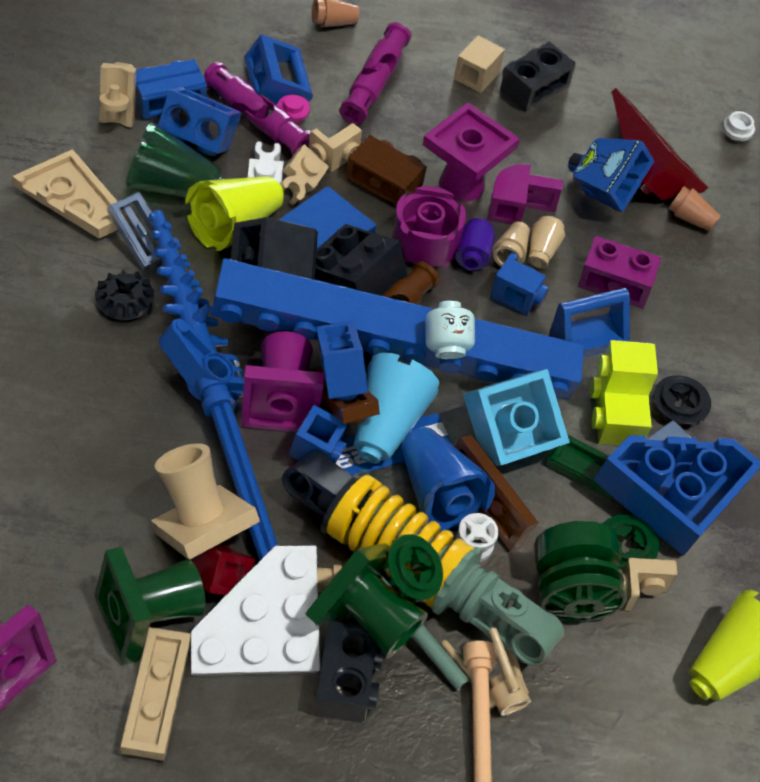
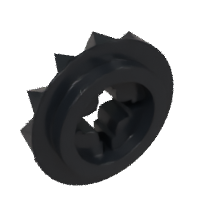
M123 269L118 275L108 273L106 280L98 281L95 299L99 309L107 316L119 320H131L149 311L154 302V290L150 279H143L138 271L134 274H127ZM118 289H123L126 292L131 291L132 300L124 294L119 295Z
M672 375L662 379L656 385L652 395L655 401L654 410L660 411L663 414V421L671 419L679 426L688 424L693 428L699 421L704 422L711 410V398L706 388L698 381L687 376ZM688 396L686 405L675 406L676 400L679 401Z

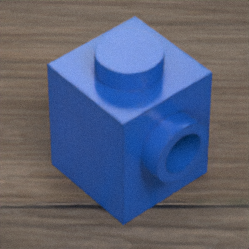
M313 405L298 430L288 455L299 460L308 452L316 450L325 454L336 464L346 446V443L340 440L348 423L343 424L334 415Z

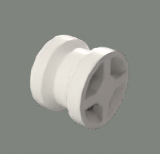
M469 514L460 522L455 539H462L473 548L478 547L482 550L480 562H483L493 552L494 544L498 537L497 524L485 514ZM474 540H482L481 543H473Z

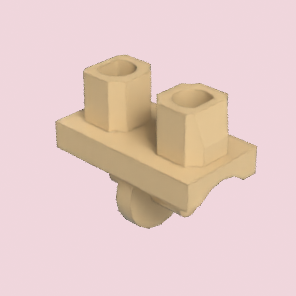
M120 62L113 64L102 63L100 69L99 122L120 123L126 127L133 126L137 70L133 65Z

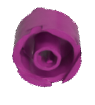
M421 186L415 188L414 193L408 196L405 193L399 199L396 207L392 239L400 241L404 262L415 264L418 261H423L431 266L444 268L455 257L457 247L463 235L466 210L462 203L459 205L453 200L454 195L449 191L434 186Z

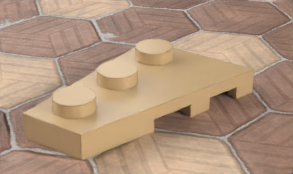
M73 149L12 176L14 187L97 238H102L118 230L107 212L108 206L118 201ZM121 209L120 211L129 225V221Z

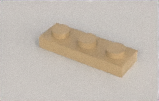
M149 627L122 738L121 754L165 761L191 645V634Z

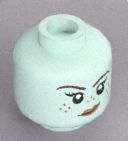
M458 301L438 303V308L428 312L425 318V340L428 349L435 352V356L441 359L465 357L466 351L472 349L475 344L474 314L470 310L462 308L461 303Z

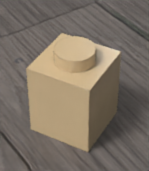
M478 35L458 55L454 80L481 93L500 73L505 49Z

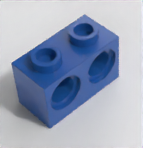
M179 87L169 89L157 128L168 132L167 137L181 143L189 141L198 145L197 150L215 156L230 149L242 112L186 88ZM181 109L185 110L188 115L186 125L179 118ZM211 121L218 127L217 138L213 137L209 131Z
M354 321L316 326L321 366L329 399L350 400L356 398L359 394L368 393L363 349Z

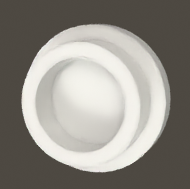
M733 112L724 120L723 131L735 141L749 140L755 132L754 119L745 112Z

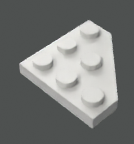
M275 546L191 631V676L319 673V625H316L305 615V612L318 598L316 546Z

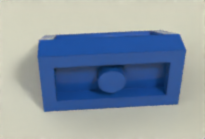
M260 34L244 55L250 83L254 92L259 96L263 95L274 104H278V101L287 95H298L310 101L313 98V93L301 50ZM291 62L296 83L282 79L278 63Z
M622 288L558 304L548 336L583 344V358L606 353L610 340L629 342L630 298L628 290ZM611 306L607 314L571 322V315Z

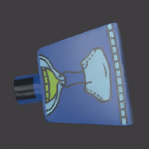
M597 138L592 142L585 154L573 153L571 155L568 168L573 172V178L583 193L623 213L653 165L654 160L643 141Z

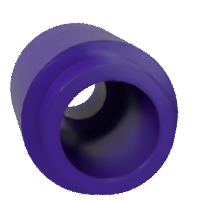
M474 218L469 220L464 226L455 258L465 269L480 270L488 266L495 240V232L490 222L485 219Z

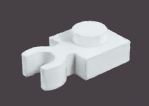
M262 142L256 143L255 159L250 158L248 178L270 176L278 183L282 181L283 161H279L281 150L279 144H275L274 151L267 153L262 150Z

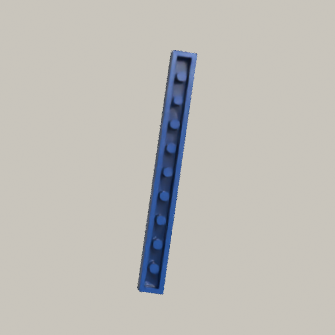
M223 259L210 315L220 317L226 322H241L254 325L261 330L269 332H294L308 340H318L316 326L354 321L363 351L372 356L379 353H393L400 355L398 360H403L409 365L414 360L424 366L440 369L447 374L458 373L467 375L486 383H499L528 373L548 369L557 399H570L581 384L583 344L475 319V344L473 348L466 351L465 357L441 359L435 356V352L428 349L425 340V318L427 313L433 310V308Z

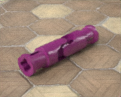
M392 22L387 25L384 38L376 43L363 69L349 90L350 96L342 102L339 108L340 116L345 121L360 125L366 120L367 110L376 103L386 82L402 57V49L409 44L412 38L411 32L406 26L398 22Z
M214 62L205 70L203 77L206 81L207 89L213 88L221 95V99L226 104L242 112L241 114L245 115L250 122L277 143L282 142L291 149L292 155L304 144L309 147L310 130L304 131L295 124V119L268 98L255 93L252 85L239 76L234 77L226 70V66L222 62ZM269 109H270V110H272L273 112H272L271 115L268 116V112H269Z

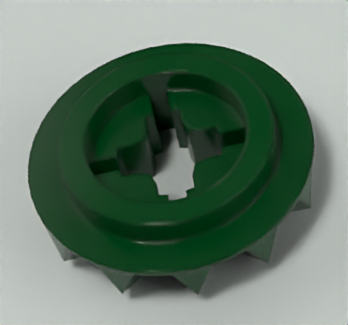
M616 515L603 523L610 526L617 533L622 561L619 566L620 568H624L628 558L656 559L659 552V540L653 528L645 521L632 515ZM630 534L633 536L631 539L632 548L624 553L621 549L622 542Z
M406 534L394 539L392 545L384 551L388 561L383 568L389 571L392 577L389 584L397 585L400 597H411L414 603L435 596L443 582V567L436 550L428 541L417 535ZM410 563L411 567L422 572L414 576L413 571L407 570L405 564Z

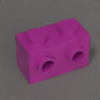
M595 235L577 287L597 294L626 288L629 292L630 305L644 309L662 257Z

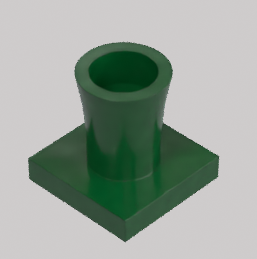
M383 543L357 549L305 612V615L316 625H320L345 617L350 613L373 638L384 655L389 658L414 636L425 622L428 613L404 597H400L398 592L379 577L384 572L383 566L388 561L384 551L390 547Z
M122 546L105 550L94 595L122 665L139 661L150 623L203 615L205 610L204 588L200 574L191 560L185 559L166 569L135 579Z

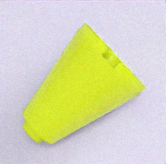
M270 176L200 181L191 186L186 195V204L191 203L192 214L187 215L188 222L195 236L207 248L214 246L217 248L216 251L224 250L232 245L234 223L269 217L282 206L284 196L282 186Z
M744 590L736 597L689 669L691 677L689 684L693 691L703 700L710 698L718 702L760 678V601L754 598L759 592Z

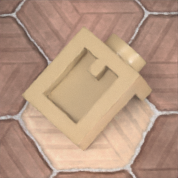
M628 558L622 570L624 575L623 584L627 595V601L622 610H632L640 596V591L645 595L667 593L678 575L676 561Z

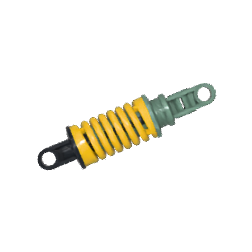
M313 450L304 455L283 473L282 483L287 493L323 517L321 532L327 536H332L344 545H348L349 549L353 552L359 548L383 543L391 546L394 539L406 534L417 535L428 541L436 550L443 567V582L440 590L432 598L422 600L432 608V612L439 615L450 607L457 613H460L459 618L465 623L470 622L490 639L489 630L494 627V622L500 618L497 626L494 628L497 629L503 646L515 654L523 663L531 666L540 665L563 638L564 628L556 616L543 610L526 598L519 590L506 584L500 579V575L494 571L487 572V570L481 568L479 562L482 550L478 547L473 548L462 539H455L452 543V532L449 530L440 532L441 526L438 522L431 521L428 523V516L425 513L419 512L415 514L416 508L410 503L403 505L404 500L399 495H393L389 498V488L382 486V483L374 479L372 474L366 469L360 470L352 476L332 462L325 454ZM410 563L405 564L407 570L413 571L414 576L422 572L411 567ZM385 569L386 575L392 578L390 572ZM512 600L514 604L512 605V607L507 609L510 601Z

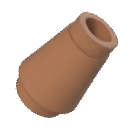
M314 0L312 22L313 24H319L321 28L357 24L359 21L360 11L358 5H352L339 0Z
M685 186L668 208L675 213L673 216L702 229L704 228L707 231L712 229L721 216L693 188L690 191Z

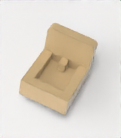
M352 123L328 138L315 128L310 132L308 148L329 166L328 171L333 172L348 162L349 155L360 146L362 130Z

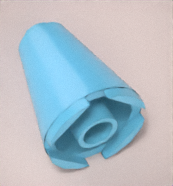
M393 353L373 355L367 367L366 381L368 391L379 401L380 414L368 417L366 421L357 424L354 447L359 451L358 456L363 460L373 464L389 460L438 395L439 379L431 370L419 362L412 360L410 365L398 362L400 355Z

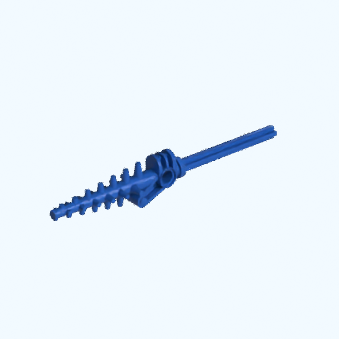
M156 210L149 214L148 219L153 224L151 237L158 242L154 255L163 260L161 267L157 268V274L168 278L167 284L160 287V293L173 296L172 304H164L163 311L177 315L179 318L173 320L160 336L159 345L185 379L189 392L195 398L202 401L205 416L213 418L238 497L256 508L260 522L249 527V531L260 562L278 544L233 412L238 405L237 399L243 397L244 374L242 369L239 368L240 362L238 357L231 354H221L216 351L215 347L227 346L228 339L209 333L207 327L218 326L219 321L218 319L208 317L212 307L209 305L208 300L200 298L203 293V289L199 287L200 282L193 279L195 276L194 271L189 270L186 273L185 269L190 268V262L186 261L187 256L185 254L179 255L178 251L181 249V244L177 238L172 237L171 224L166 221L163 211Z

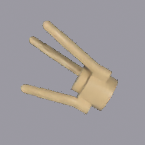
M492 627L489 633L503 673L490 681L492 685L489 691L490 710L497 707L501 715H508L527 706L531 702L530 693L524 683L518 658L511 651L504 648L497 629ZM443 640L441 646L472 684V674L468 672V667L463 664V658L447 640Z

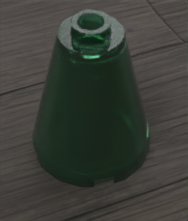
M150 121L142 136L145 142L142 141L139 149L137 148L125 186L135 190L186 198L189 188L195 183L225 178L220 177L222 169L158 124Z

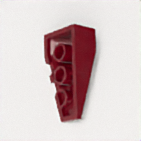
M615 88L611 93L623 139L643 141L654 160L653 165L639 186L640 189L647 195L654 192L661 200L676 198L684 186L690 191L693 188L697 193L705 192L708 186L687 162L681 159L674 151L675 149L656 131V128L637 107Z

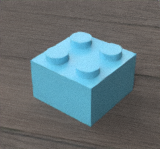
M548 369L528 373L463 394L477 443L495 466H501L570 443Z

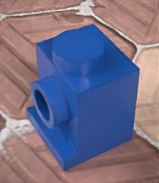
M511 253L495 276L490 298L528 316L534 305L541 306L548 294L549 287L543 285L546 275L517 262L518 256Z

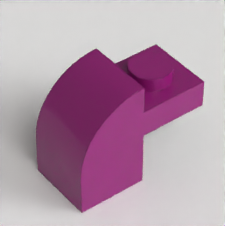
M516 164L506 167L495 179L487 221L512 225L514 222H522L525 207L556 213L562 192L563 180L531 175V164Z

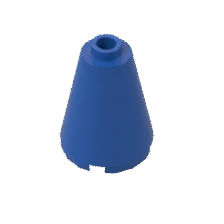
M416 428L408 433L401 449L419 510L428 516V523L431 521L438 522L441 526L440 532L443 530L455 532L458 531L460 522L467 515L476 513L481 507L486 512L495 496V485L489 475L432 428Z

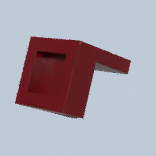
M216 545L190 559L200 574L204 590L209 593L225 596L252 570L255 559L239 551L222 545Z

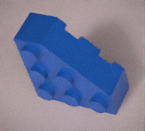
M629 435L606 459L593 481L632 514L649 524L657 535L684 556L760 469V460L734 439L718 438L716 442L697 441L696 437L667 436L665 440H646L645 436Z

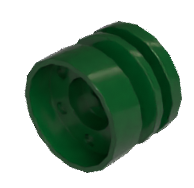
M572 521L550 527L536 537L534 553L536 569L540 575L538 588L541 593L539 597L540 607L543 610L553 614L560 621L588 622L611 616L624 607L627 595L623 584L624 575L619 567L622 562L619 540L614 529L607 524L595 521Z

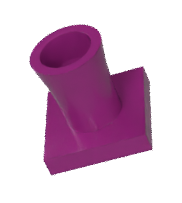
M467 102L425 134L422 145L447 162L439 179L440 188L452 193L454 200L472 201L479 198L485 190V174L518 148L520 138Z
M276 332L267 336L261 344L263 367L248 365L245 367L241 427L298 432L313 405L321 407L324 373L307 371L313 355V346L307 338L294 332Z
M29 604L5 624L0 621V711L57 661L40 613Z

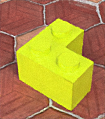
M610 340L605 355L599 356L597 377L592 376L589 389L590 398L595 399L596 407L593 408L592 428L598 431V444L620 446L629 435L645 436V439L647 438L652 427L649 394L658 375L655 344Z

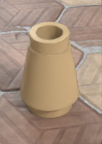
M542 216L533 224L527 260L532 267L545 269L564 240L565 226L559 219L552 216Z
M514 222L493 245L494 260L499 266H503L511 253L518 256L517 262L522 264L525 261L530 229L525 223Z

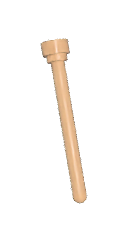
M472 641L463 645V664L468 667V672L472 674L474 782H492L489 674L493 672V666L497 664V654L493 646L494 644L488 641Z

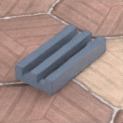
M140 192L109 205L107 212L143 271L152 264L160 263L162 258L154 255L156 248L130 206L132 204L135 205L152 233L153 224L148 219L149 214L152 212ZM121 209L125 214L126 218L128 219L129 223L131 224L132 228L134 229L135 233L137 234L138 238L140 239L141 243L143 244L144 248L146 249L147 253L149 254V256L146 255L145 251L143 250L142 246L140 245L139 241L137 240L136 236L134 235L133 231L131 230L130 226L128 225L127 221L120 211Z

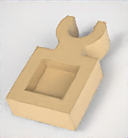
M305 144L297 149L283 169V172L288 177L279 183L283 190L286 188L292 190L293 198L289 202L291 205L304 198L305 193L308 194L315 189L329 168Z

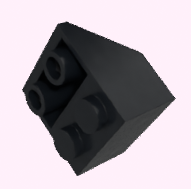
M269 217L234 223L231 260L315 280L318 231L315 228Z
M348 224L343 225L317 248L315 280L382 296L397 280L407 276L400 241Z

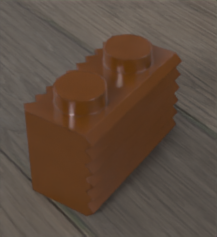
M368 135L367 139L365 138L364 142H361L360 146L349 155L346 178L348 181L352 180L354 184L357 183L359 187L363 186L365 190L368 189L370 193L374 192L376 196L380 195L381 199H386L387 202L397 205L399 199L405 193L408 196L414 193L415 188L421 187L424 184L427 166L416 156H408L395 149L390 142Z

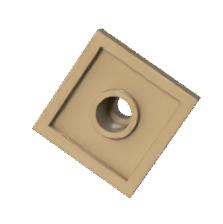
M205 444L180 446L165 453L156 461L155 470L165 484L176 508L151 520L155 534L187 559L194 558L260 522L255 507L221 485L217 486L209 446Z

